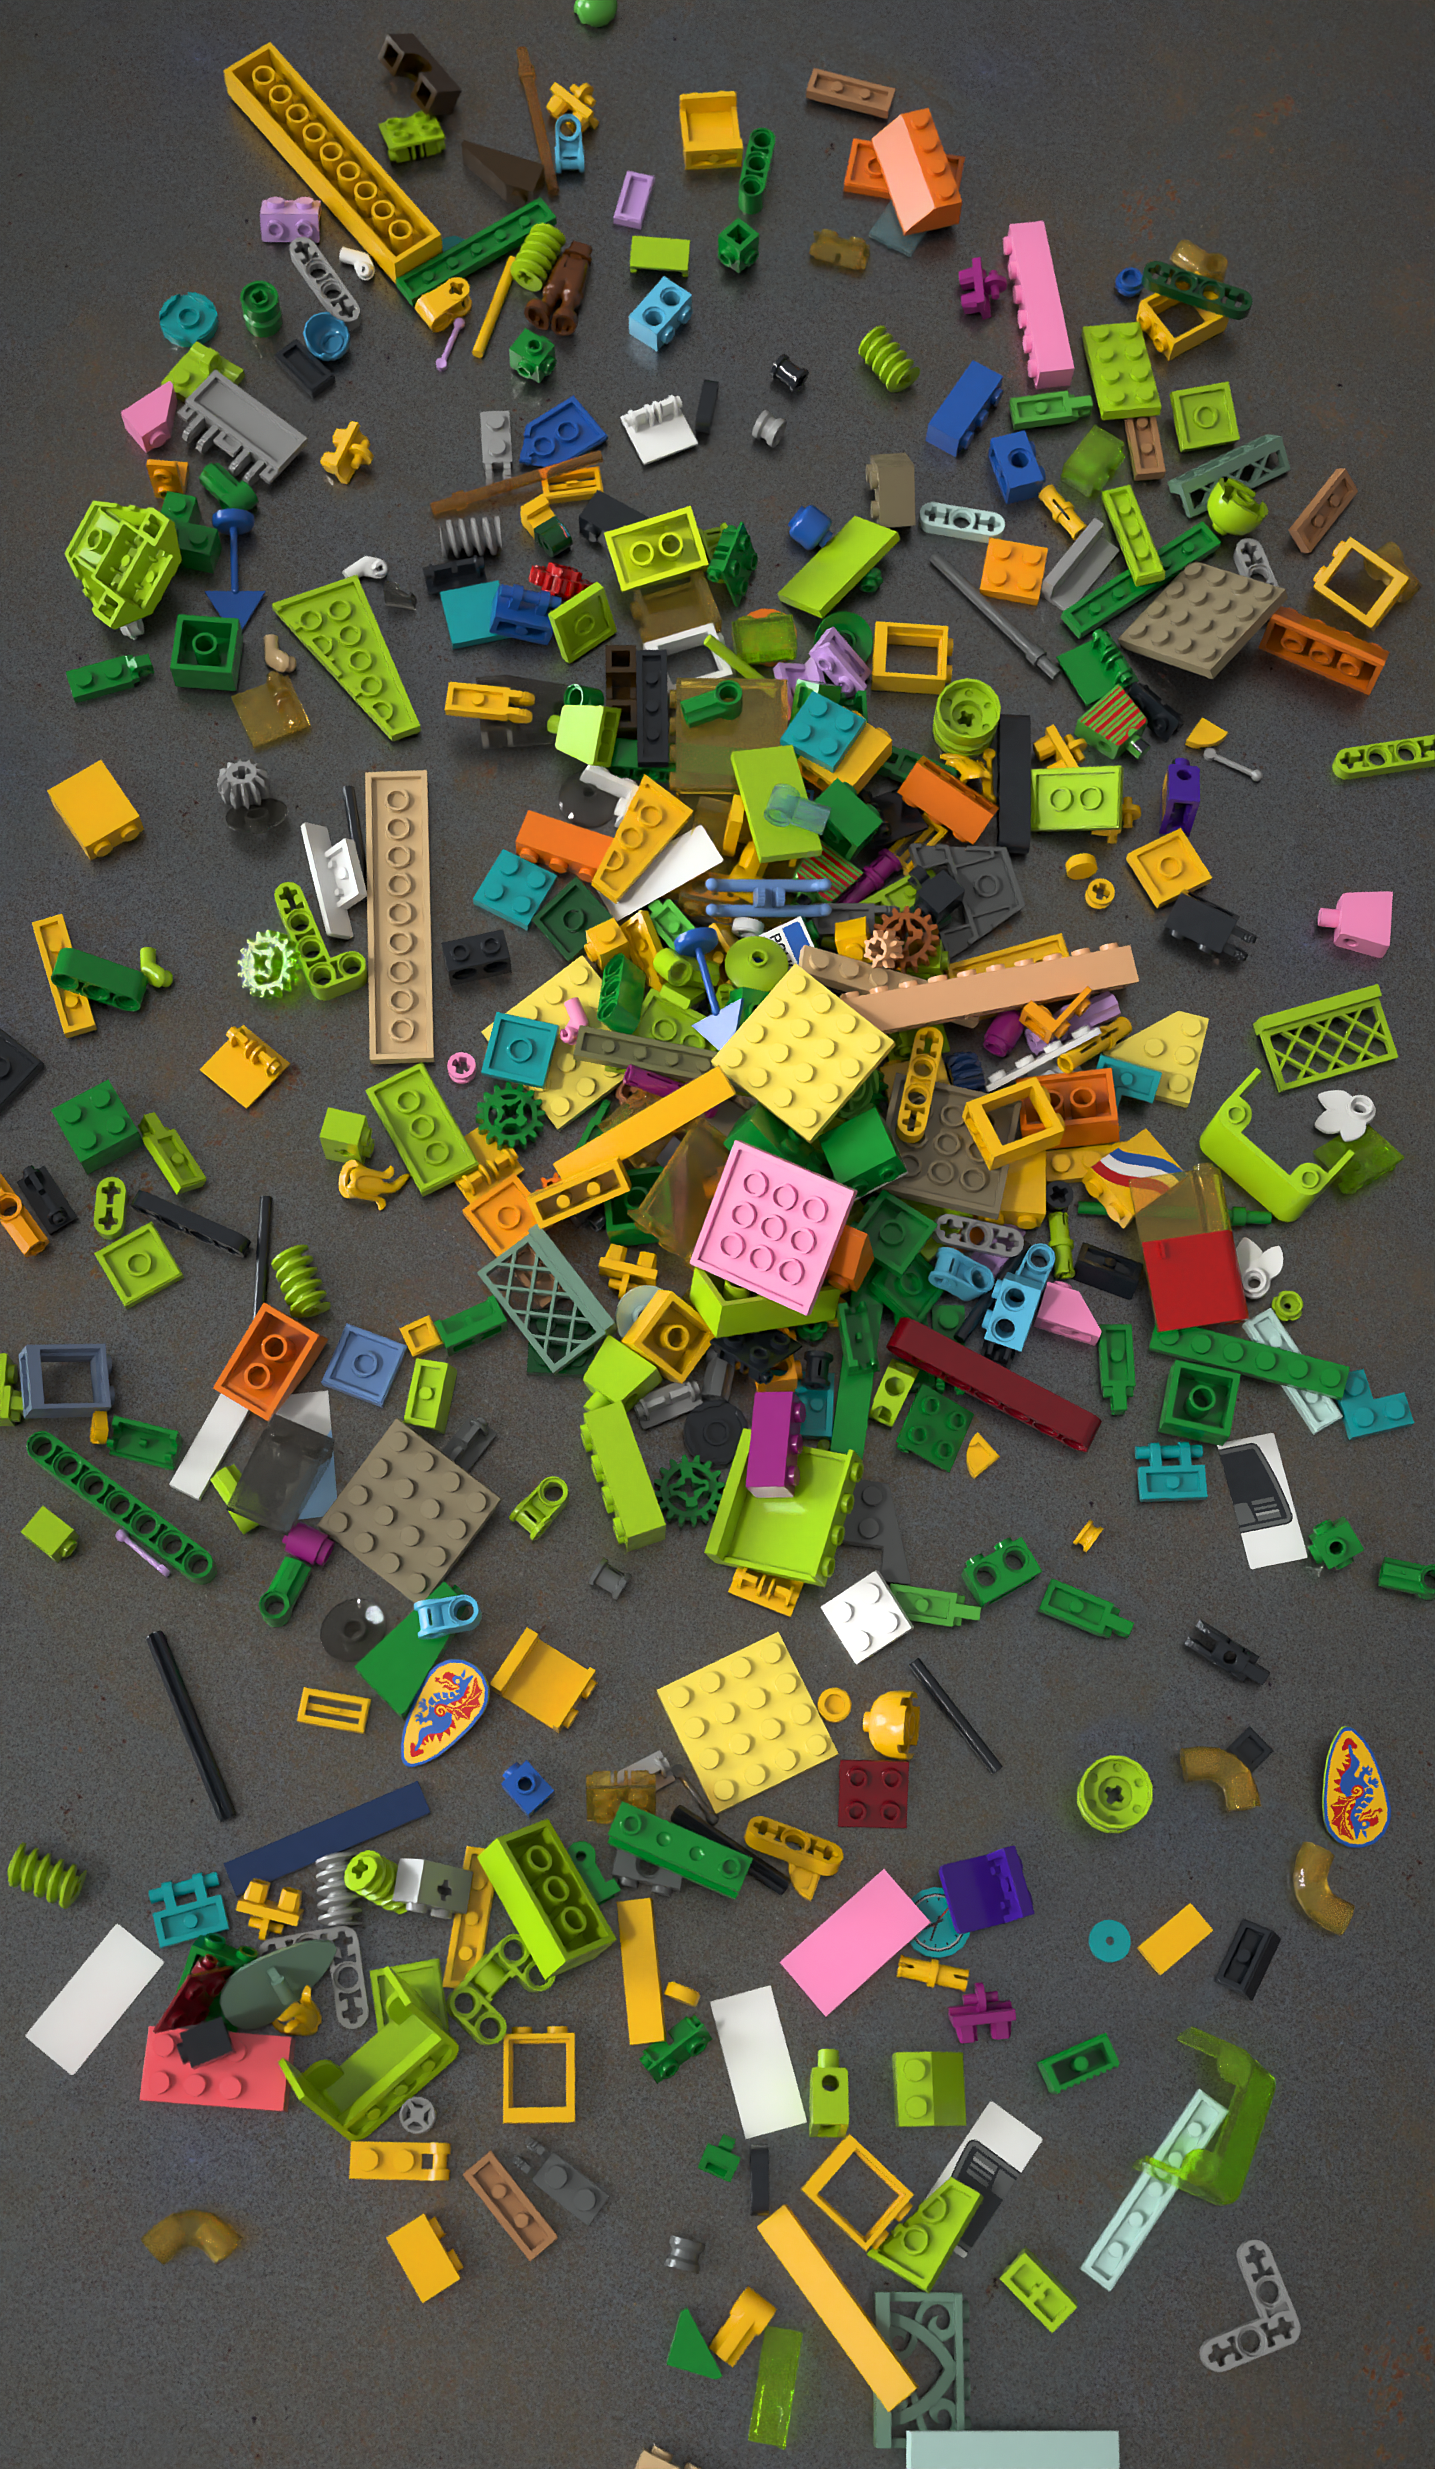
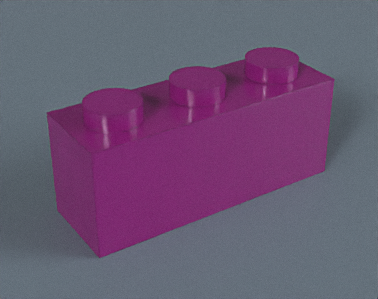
M793 1391L755 1392L746 1488L756 1498L794 1497L795 1486L799 1485L800 1471L797 1466L798 1454H801L803 1450L800 1428L801 1423H804L806 1418V1408Z

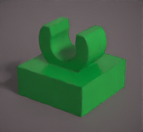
M723 2134L718 2147L708 2143L698 2169L731 2182L741 2157L731 2153L736 2139Z

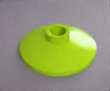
M749 936L738 940L730 947L725 958L727 977L737 988L748 987L771 992L788 972L789 967L784 950L773 940L761 936ZM752 958H760L763 962L756 963Z

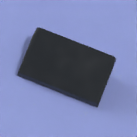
M1083 1242L1074 1265L1075 1276L1072 1279L1131 1300L1144 1264Z
M1243 1919L1214 1981L1252 2001L1281 1940L1280 1937L1273 1930Z

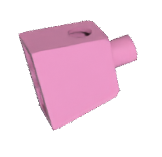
M1393 892L1344 893L1341 895L1336 909L1320 908L1318 926L1335 928L1334 944L1338 947L1383 958L1390 946Z

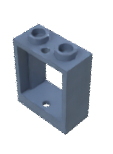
M105 1344L26 1345L18 1355L24 1419L92 1417L95 1411H108L114 1405L115 1392L113 1386H109L108 1377L112 1369L111 1356L106 1354ZM90 1362L93 1403L45 1404L41 1363Z

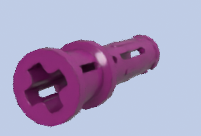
M882 848L878 853L879 856L869 867L864 866L861 869L863 874L835 903H860L874 890H881L884 887V881L894 871L899 872L902 868L901 862L891 851Z
M629 1064L623 1077L624 1084L637 1087L663 1098L689 1083L686 1082L684 1084L674 1081L665 1076L641 1069L633 1064ZM720 1103L704 1112L705 1117L712 1119L716 1115Z

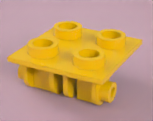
M242 1025L239 1028L232 1026L226 1034L229 1040L201 1067L200 1071L243 1107L248 1109L290 1063L246 1026Z
M478 1128L464 1136L479 1163L477 1166L478 1170L466 1176L463 1175L460 1179L454 1181L470 1204L515 1173L518 1176L525 1171L518 1162V1155L513 1148L509 1149L507 1145H504L502 1150L499 1151L497 1150L496 1141L488 1145L486 1143L487 1134L479 1135Z
M746 1567L744 1569L737 1568L728 1593L791 1617L804 1582L749 1571Z

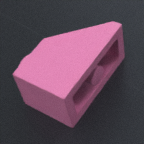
M170 381L121 412L126 430L146 453L162 446L166 440L171 438L178 401L174 386Z
M1047 1282L1033 1327L1095 1346L1100 1338L1101 1329L1080 1292L1073 1290L1071 1285L1064 1282Z

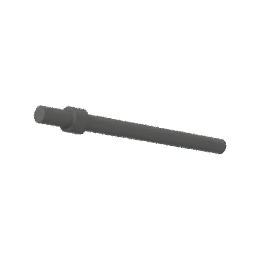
M935 552L930 557V561L1026 653V659L1033 666L1038 665L1052 680L1059 677L1062 671L1046 657L1047 652L1038 644L1034 645L939 552Z

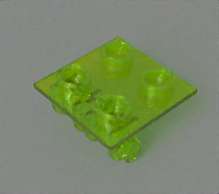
M1366 1124L1365 1133L1357 1140L1345 1142L1341 1135L1313 1151V1154L1330 1170L1349 1149L1355 1153L1354 1160L1338 1176L1343 1181L1339 1184V1187L1345 1195L1349 1193L1355 1194L1359 1188L1364 1186V1183L1370 1185L1372 1179H1380L1381 1175L1389 1170L1393 1171L1396 1165L1404 1160V1156L1369 1124Z

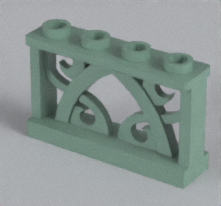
M873 2291V2324L901 2362L907 2359L913 2353L917 2341L920 2339L934 2353L943 2367V2371L936 2383L922 2398H918L916 2391L910 2395L912 2404L908 2407L907 2400L905 2399L894 2410L888 2412L874 2392V2446L877 2449L907 2448V2437H891V2428L916 2419L919 2430H928L922 2416L928 2410L930 2417L937 2423H940L937 2417L938 2412L943 2409L948 2410L952 2420L949 2430H971L970 2416H964V2401H970L971 2395L970 2378L964 2377V2362H969L970 2343L969 2338H963V2323H969L968 2300H962V2292H930L928 2294L927 2292ZM890 2302H921L914 2320L890 2311ZM939 2304L948 2310L950 2322L946 2329L942 2330L937 2327L936 2320L939 2315L929 2321L927 2328L921 2325L923 2315L930 2306ZM906 2331L911 2333L908 2346L903 2351H897L893 2347L894 2337L901 2336L905 2342ZM951 2337L953 2358L941 2343ZM952 2382L953 2402L945 2397H942L946 2393Z

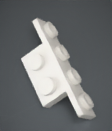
M305 822L301 825V831L326 934L331 937L349 940L353 937L347 909L368 896L354 840L344 838L332 847L328 829L325 826Z
M1085 1025L1071 1033L1073 1038L1063 1044L1059 1039L1043 1047L1045 1053L1034 1058L1030 1054L1015 1062L1017 1068L1007 1073L1004 1069H1001L987 1077L989 1082L985 1084L986 1092H990L1013 1079L1016 1083V1078L1064 1073L1058 1067L1057 1058L1070 1049L1101 1034L1100 1028L1093 1027L1090 1029L1088 1025ZM1079 1066L1075 1068L1072 1072L1082 1071V1069Z

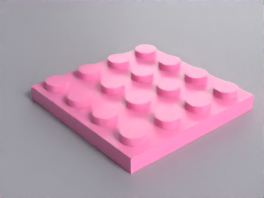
M735 1140L690 1264L806 1316L811 1315L858 1191L746 1142Z

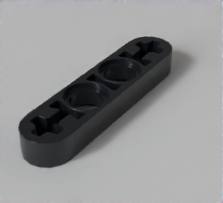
M138 1190L131 1203V1207L137 1212L237 1257H244L251 1244V1241L244 1235L148 1192Z

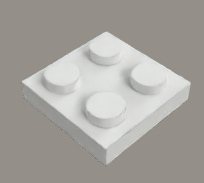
M875 1570L821 1606V1609L855 1664L862 1663L914 1628L878 1570Z

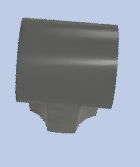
M711 1344L706 1355L705 1363H707L701 1398L708 1401L720 1399L728 1403L735 1368L725 1360L719 1359L714 1351L715 1346Z

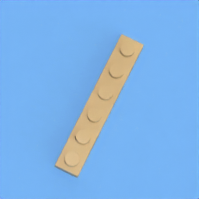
M804 945L800 950L798 966L824 986L845 992L858 991L859 996L870 994V989L887 985L889 990L899 989V984L912 980H917L918 985L929 983L928 980L883 967L873 968L872 964L808 945ZM979 1017L953 1021L952 1023L974 1029L979 1023Z

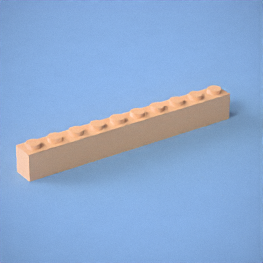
M1115 942L1100 946V951L1090 952V948H1083L1071 952L1072 956L1062 958L1061 953H1056L1043 957L1042 962L1034 963L1033 958L1015 962V967L1005 968L1004 964H997L987 967L984 973L976 974V969H970L957 973V978L947 979V975H939L929 978V983L918 985L917 980H912L899 984V989L889 990L887 985L870 989V994L859 996L858 991H853L840 995V999L884 1034H891L1024 1008L1031 1000L1035 1004L1041 1005L1077 998L1087 986L1092 989L1091 995L1124 989L1139 982L1131 946L1119 947L1118 943Z

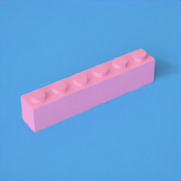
M1044 221L1010 224L1008 236L1003 238L1004 254L1009 255L1010 258L1008 262L1009 279H1014L1015 286H1013V300L1015 304H1019L1018 324L1019 328H1024L1025 335H1023V349L1025 353H1029L1030 360H1028L1029 377L1034 378L1036 389L1070 386L1074 364Z

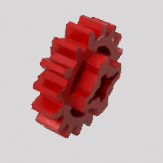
M549 562L548 567L532 565L528 578L529 582L535 583L534 585L541 586V590L549 591L550 595L561 597L564 601L570 600L594 584L582 578L583 573L578 572V569L554 562Z

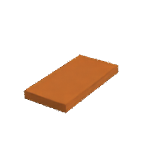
M853 138L843 191L891 199L871 141ZM945 154L959 191L965 157Z

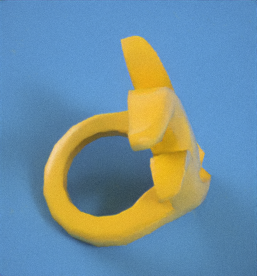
M943 753L940 755L941 759L946 760L945 765L956 768L962 774L960 777L961 782L966 784L969 779L981 778L982 792L980 795L984 798L990 795L992 774L984 767L982 761H974L960 754Z
M349 1160L343 1166L339 1176V1191L344 1198L375 1201L378 1209L383 1210L386 1202L379 1194L395 1193L402 1188L411 1175L408 1173L403 1174L394 1182L388 1183L384 1182L383 1179H390L394 1175L393 1166H389L388 1169L381 1172L367 1168L358 1160ZM350 1175L351 1182L348 1184V1178Z
M306 1985L302 1992V1998L298 2000L301 2004L298 2002L292 2003L282 2015L271 2022L273 2027L281 2034L312 2036L317 2033L318 2025L322 2023V2016L318 2005L312 2000L311 1987ZM288 2020H290V2021L287 2023V2025H283V2024H281V2023L279 2022V2021H288Z

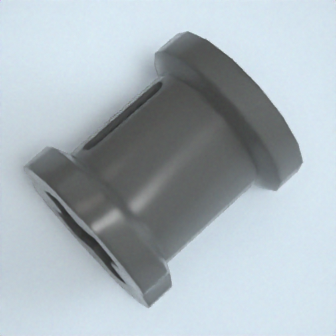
M603 1557L592 1573L588 1583L599 1585L613 1594L612 1597L615 1600H618L630 1582L632 1575L630 1573L624 1574L608 1564V1559Z

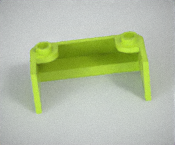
M1256 1067L1220 1107L1201 1134L1199 1144L1202 1152L1271 1214L1282 1222L1290 1223L1298 1220L1354 1160L1355 1153L1349 1149L1328 1173L1314 1163L1301 1164L1291 1175L1284 1171L1242 1134L1252 1119V1110L1243 1099L1263 1078L1262 1072Z
M389 1966L382 1971L395 1989V1992L391 1994L385 2004V2010L392 2020L344 2063L338 2066L331 2060H320L311 2064L308 2069L301 2073L286 2059L282 2058L278 2061L298 2099L349 2141H359L369 2136L402 2107L408 2099L412 2098L456 2058L459 2051V2046L451 2033L424 2000Z

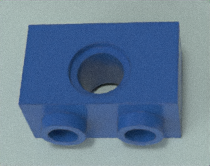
M1025 430L992 438L988 457L1006 504L1038 497L1043 483L1046 482V475L1043 466H1038L1035 445L1032 440H1028Z

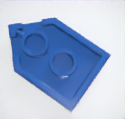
M573 395L526 425L519 463L562 469L606 441L608 435Z

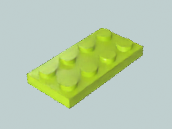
M1140 322L1083 326L1081 337L1102 420L1160 415L1162 406Z

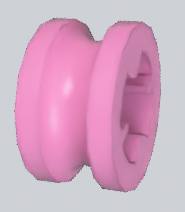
M464 1052L455 1053L448 1060V1073L454 1082L466 1084L475 1078L477 1072L476 1063L470 1054ZM460 1062H465L469 1071L463 1070L464 1074H458L455 1065L461 1066Z

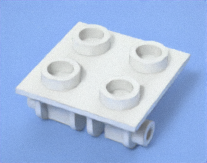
M669 395L668 399L660 402L653 401L650 406L645 404L644 408L636 411L629 410L628 414L620 416L644 465L698 445L680 409L682 401L679 396Z

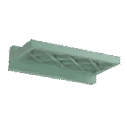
M535 1224L528 1230L529 1234L478 1271L477 1274L555 1375L603 1338L618 1332V1327L543 1228L539 1229L538 1224ZM530 1245L536 1253L534 1266L516 1264L518 1253ZM540 1260L546 1267H539ZM498 1268L510 1269L507 1286L493 1284L488 1275ZM515 1270L533 1272L530 1288L513 1286ZM538 1272L554 1276L553 1291L535 1289ZM559 1284L565 1292H558ZM499 1291H506V1297L504 1298ZM512 1292L529 1294L526 1311L512 1309L510 1306ZM534 1295L552 1297L549 1313L532 1311ZM557 1297L568 1298L573 1301L572 1316L554 1314ZM578 1309L584 1317H577ZM518 1315H519V1316H525V1322H524V1323L521 1321V1319L518 1317ZM531 1317L548 1319L546 1336L531 1334L529 1331ZM553 1320L571 1322L569 1338L551 1337ZM576 1322L590 1324L596 1333L586 1341L574 1339ZM537 1341H545L544 1349ZM550 1342L567 1344L566 1356L554 1364L548 1356ZM573 1345H579L574 1350H572Z

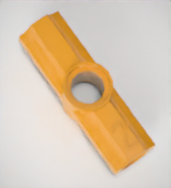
M0 1172V1223L26 1258L36 1256L45 1250L50 1241ZM11 1206L18 1207L13 1215L4 1216L7 1208Z

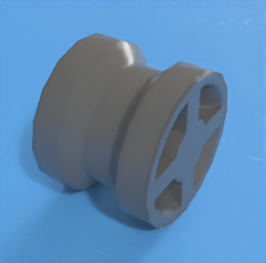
M671 2235L670 2244L672 2250L671 2254L666 2257L664 2265L699 2274L700 2265L698 2259L699 2255L704 2252L706 2244Z

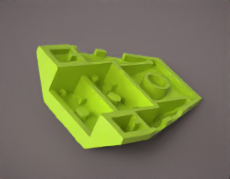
M101 501L92 502L64 553L76 578L80 579L85 587L83 589L85 596L90 598L94 605L92 608L94 615L114 630L153 613L182 561L175 523L155 508L148 507L143 509L133 505L127 507L117 503Z

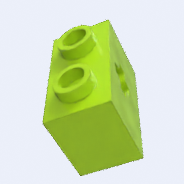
M328 1107L319 1136L326 1159L346 1163L349 1160H358L364 1165L366 1157L371 1158L375 1145V1139H371L372 1128H369L365 1115Z

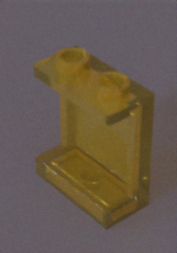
M702 569L690 572V582L644 596H642L640 589L633 590V602H630L629 605L633 619H639L642 626L639 628L643 643L709 623H713L716 633L721 632L722 619Z

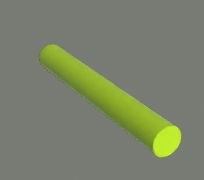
M711 634L706 637L703 644L771 699L778 695L779 691L776 686Z

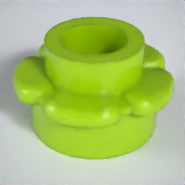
M1281 1291L1278 1297L1273 1298L1271 1307L1276 1312L1275 1314L1278 1319L1282 1321L1290 1319L1295 1321L1302 1315L1301 1309L1304 1304L1296 1292ZM1285 1304H1289L1290 1309H1286Z

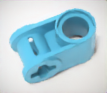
M564 114L558 118L555 127L556 173H561L562 170H579L580 173H584V146L582 145L581 123L573 114ZM563 123H573L577 129L576 133L570 137L564 136L560 131Z
M1042 1243L1031 1246L1015 1274L1045 1284L1046 1286L1047 1283L1045 1282L1055 1262L1054 1251L1051 1247ZM1033 1256H1041L1046 1260L1047 1266L1036 1267L1031 1262V1258ZM1013 1288L1008 1291L1009 1298L1013 1296L1022 1301L1025 1300L1024 1293L1021 1290Z
M938 1248L935 1269L931 1271L928 1277V1281L932 1285L944 1289L964 1301H972L992 1289L994 1286V1276L987 1266L970 1259L954 1248Z
M468 1595L427 1599L414 1604V1610L418 1611L421 1631L418 1632L419 1639H435L448 1634L475 1629L482 1620V1612L478 1603L473 1597ZM469 1605L474 1608V1613L468 1620L456 1618L457 1611L462 1606Z

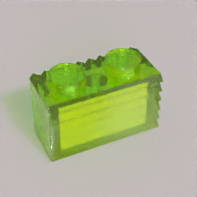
M1094 425L1080 445L1074 450L1073 454H1071L1070 458H1068L1067 462H1065L1060 480L1070 485L1071 488H1075L1076 491H1080L1081 494H1085L1086 497H1090L1096 489L1101 491L1109 479L1108 472L1111 469L1117 470L1124 460L1125 454L1122 451L1125 442L1099 426Z
M774 612L764 618L754 619L752 616H742L737 621H732L731 637L734 653L747 664L758 665L759 663L764 664L772 661L782 662L783 660L796 659L798 646L792 614L784 615L781 612Z

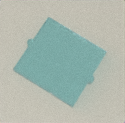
M891 200L869 232V237L887 245L888 249L893 248L910 257L927 231L904 236Z

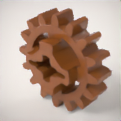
M905 906L903 913H899L896 908H892L893 916L889 918L887 915L882 914L883 924L875 923L873 926L874 930H883L884 933L886 930L896 931L895 938L899 941L906 939V933H908L909 937H907L905 947L903 948L902 946L901 954L904 957L895 960V968L889 969L895 971L899 967L901 972L906 974L907 968L912 967L913 971L918 973L919 964L922 963L928 967L930 965L928 956H937L935 947L940 946V939L937 936L939 934L937 924H932L930 914L922 918L923 915L920 908L914 913H910L909 906Z

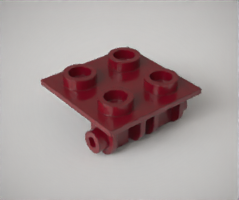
M840 1759L838 1827L907 1828L909 1761Z
M211 1954L200 1957L191 1971L192 1974L187 1976L153 2032L160 2033L201 2023L208 2016L209 2006L214 1998L222 1992L227 1982L226 1980L234 1968L232 1966L219 1968L216 1965L218 1963L217 1958Z

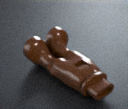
M572 241L570 247L563 251L548 281L544 284L542 300L531 299L526 304L524 309L525 318L536 328L546 331L551 322L552 331L557 335L564 336L575 332L578 325V316L574 310L584 298L583 290L588 270L592 264L591 254L593 249L590 245ZM562 300L560 308L555 311L552 317L556 303Z

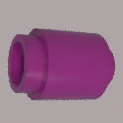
M1010 1010L997 1013L984 1035L985 1041L983 1046L986 1050L999 1057H1005L1007 1053L1013 1050L1026 1028L1019 1021L1020 1012Z
M301 1521L296 1526L291 1524L282 1540V1543L286 1544L285 1552L313 1566L316 1563L324 1566L335 1546V1542L329 1539V1535Z

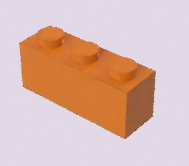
M922 756L916 762L897 793L902 795V800L913 808L919 807L928 813L927 817L932 822L940 826L944 824L953 831V835L958 840L964 843L970 842L973 845L999 809V807L925 756Z
M528 810L515 841L516 855L533 864L538 862L548 865L558 873L569 872L578 875L580 879L592 883L614 838Z

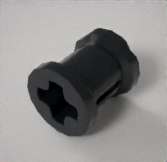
M786 354L781 355L775 361L770 371L772 378H779L789 386V390L793 393L802 388L809 375V371L806 368H799L790 361V357Z
M1054 1181L1047 1186V1216L1054 1212L1067 1213L1074 1193L1068 1183Z
M818 1350L806 1351L804 1353V1359L807 1361L805 1378L801 1380V1386L816 1391L829 1390L831 1382L828 1381L829 1364L833 1362V1355Z

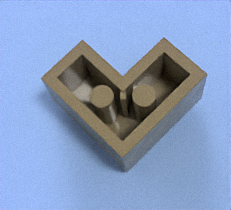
M906 452L870 455L871 464H866L867 483H870L871 489L875 490V501H871L870 504L871 518L876 519L877 524L886 528L916 526L914 464Z

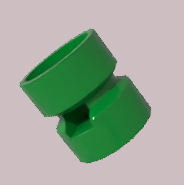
M254 281L247 284L240 294V302L247 330L257 337L267 338L275 335L283 324L276 288L266 281Z

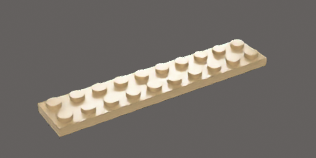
M427 770L365 772L370 1063L372 1065L434 1062Z

